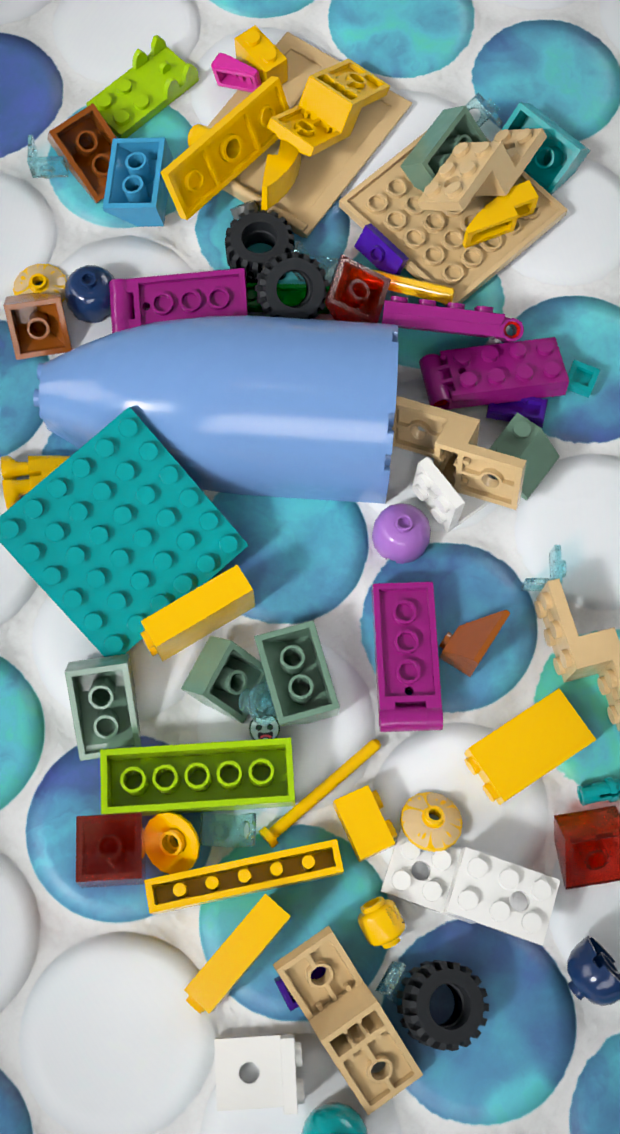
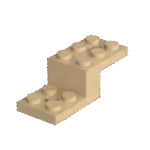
M543 128L504 129L495 135L492 142L459 143L454 147L446 162L439 168L431 183L425 187L423 194L417 201L420 209L464 211L474 196H506L547 138Z
M396 396L394 426L392 427V430H394L393 446L434 458V465L458 493L514 510L517 509L520 503L527 460L477 446L480 419ZM418 426L422 427L426 432L420 431ZM489 475L495 476L498 480L490 478Z
M560 579L547 581L537 596V601H535L534 605L538 618H543L546 627L544 629L545 641L549 647L552 646L555 658H553L555 671L558 675H562L564 683L599 674L597 683L601 694L606 695L609 704L607 708L608 717L613 725L616 724L619 732L620 641L615 627L579 636Z
M329 926L272 964L368 1115L423 1076V1073L379 1002L364 983ZM326 967L325 974L321 978L311 979L314 969ZM377 1062H385V1066L380 1072L371 1073L372 1067Z

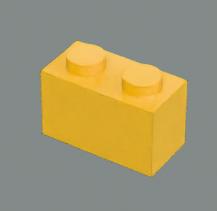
M256 25L234 38L236 59L257 69L262 84L271 76L278 77L281 85L288 81L287 58Z
M366 785L333 801V807L359 862L395 845L393 838L397 837L396 830L390 819L384 820L380 811L384 806L376 790L371 792L369 786Z

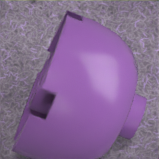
M404 503L390 505L381 511L374 522L372 532L374 548L381 557L396 561V563L413 562L424 554L429 545L431 528L428 518L417 507Z

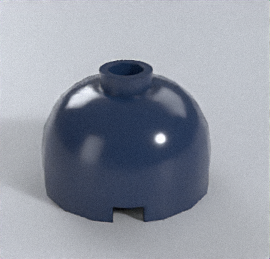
M85 265L77 268L69 276L65 284V300L69 310L78 320L87 323H99L104 321V317L111 314L109 282L115 278L107 269L96 265Z
M587 936L570 952L567 960V971L572 981L568 983V986L580 1000L586 997L591 1003L596 1005H612L620 1000V973L613 964L615 960L592 937L589 938Z

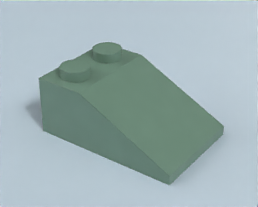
M130 653L68 662L64 673L80 761L100 758L101 749L142 747Z

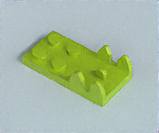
M159 35L153 36L149 55L137 49L132 60L133 67L86 103L87 107L94 103L112 132L118 138H128L199 81L197 68L191 63L186 64L166 46L165 40Z

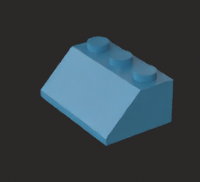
M165 137L113 139L103 202V210L137 227L164 226L168 189L160 172L173 160Z

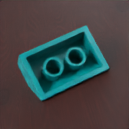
M519 102L502 130L543 128L547 138L524 171L552 195L577 171L591 150L532 104Z

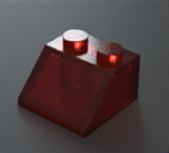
M342 254L339 258L325 304L335 321L378 323L391 279Z
M616 805L554 815V842L565 889L620 881V813Z
M142 813L76 816V883L81 888L145 884L146 851Z

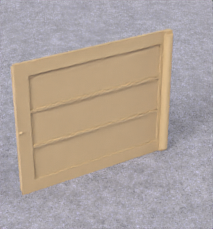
M286 32L275 46L287 58L288 81L282 84V88L289 109L299 105L310 75L333 66L340 61ZM237 90L210 122L208 127H213L248 97L251 92ZM389 90L386 96L362 107L349 137L311 157L301 154V166L293 186L278 203L267 210V213L271 214L272 211L278 213V218L284 217L287 220V225L291 226L292 232L302 238H307L411 107L412 102ZM278 139L222 190L244 203L255 200L259 212H261L262 183L267 154L278 155L281 139Z

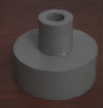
M252 200L233 207L230 211L233 219L238 220V215L244 212L247 215L249 210L255 209V212H258L259 209L256 201Z

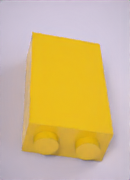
M235 565L143 619L141 624L144 631L140 635L151 655L155 656L158 654L161 660L165 661L254 608L253 588L239 566Z
M558 688L469 747L464 753L467 757L464 761L472 774H479L485 783L482 787L488 798L492 802L496 800L501 805L589 746L596 738L560 688Z
M265 893L184 989L189 994L186 1001L200 1014L205 1010L209 1014L213 1012L289 922L291 916Z

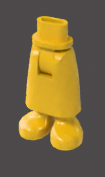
M9 455L1 456V472L4 479L2 484L7 509L12 507L20 500L21 496L32 490L70 456H28V462L15 461ZM20 476H30L29 479L16 480Z

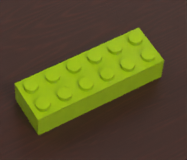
M291 737L100 750L101 814L106 818L152 816L164 812L182 814L295 806Z

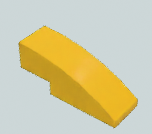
M280 140L278 155L267 154L262 183L261 210H268L278 203L291 189L299 174L301 153L287 141Z
M530 180L513 186L506 196H497L474 217L465 231L464 248L512 232L515 229L517 219L534 213L539 196Z

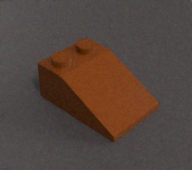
M94 103L50 130L47 140L94 202L98 203L104 199L112 141L116 136Z

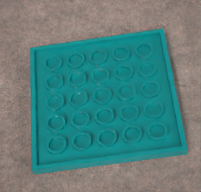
M130 406L0 516V543L104 657L127 653L143 639L140 635L144 631L141 624L143 619L208 582L249 546Z

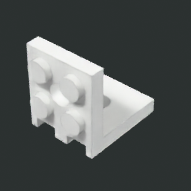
M428 456L418 462L412 490L421 501L426 502V508L438 523H443L444 530L447 533L491 503L458 493Z
M294 1033L214 1039L217 1111L283 1107L284 1115L298 1114V1104H305L303 1078H296V1067L303 1066L301 1042H295ZM246 1062L256 1064L259 1069V1077L254 1082H245L240 1076V1068Z

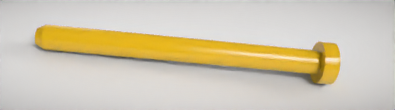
M372 739L269 829L265 826L261 828L258 832L269 846L274 848L279 843L277 838L375 754L381 747L379 740Z

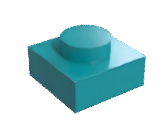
M574 359L568 373L569 384L567 390L589 398L600 369Z

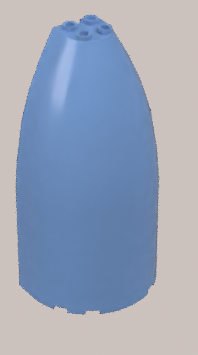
M251 315L206 316L153 322L117 331L83 344L46 363H39L37 378L40 380L39 389L34 390L33 402L35 407H39L40 419L44 420L47 429L79 449L130 406L201 490L238 495L385 504L393 448L394 430H392V427L394 426L396 410L398 326L382 323Z

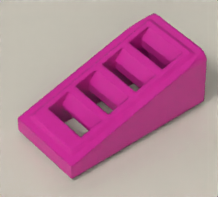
M218 53L211 64L218 86L252 93L262 84L257 69L227 54Z

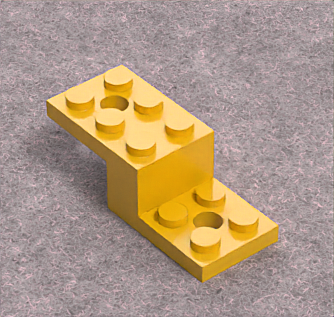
M346 59L310 75L299 105L271 117L267 128L273 131L279 139L295 146L301 154L311 157L349 137L361 108L386 96L390 85L351 59Z

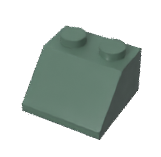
M518 412L489 448L496 452L527 460L521 497L526 501L560 457L543 430Z
M210 636L181 689L201 703L240 723H244L266 682V678L259 660L231 640Z

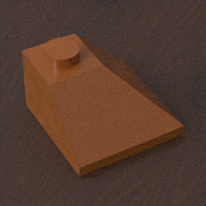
M28 293L6 297L3 306L16 360L66 353L72 350L61 295Z
M503 610L460 625L454 634L448 631L439 645L443 649L439 658L471 677L506 622L510 612Z

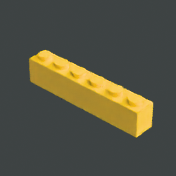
M334 839L144 880L149 913L155 915L343 874L344 869L338 841Z

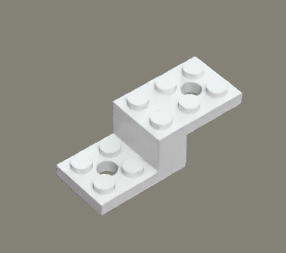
M400 829L380 892L470 924L478 923L523 940L543 945L561 880L467 847L462 850L449 847L446 850L437 852L422 850L412 844ZM423 862L428 866L429 876L427 879L421 881L414 878L412 866L415 863ZM514 892H521L527 898V907L523 911L514 910L510 904V897Z

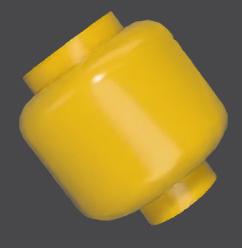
M379 896L367 901L360 907L361 913L358 915V924L370 945H382L383 949H388L400 942L399 936L405 930V922L394 901Z

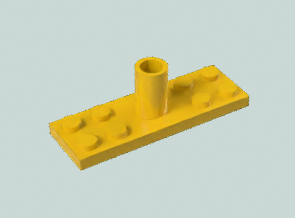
M271 76L213 127L201 124L194 125L188 134L189 148L160 172L180 218L190 219L279 139L273 131L267 128L271 117L289 109L278 77Z

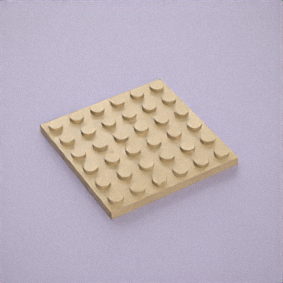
M424 132L339 200V207L362 229H364L365 225L371 223L409 258L404 268L414 278L453 288L455 294L452 303L462 304L564 218L568 209L523 171L513 186L530 180L539 196L534 213L517 219L514 231L464 248L463 240L466 228L474 217L497 196H474L464 211L421 210L417 201L423 194V191L414 187L400 166L426 133Z

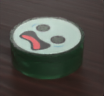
M259 714L252 719L249 733L252 740L279 738L280 726L274 716Z

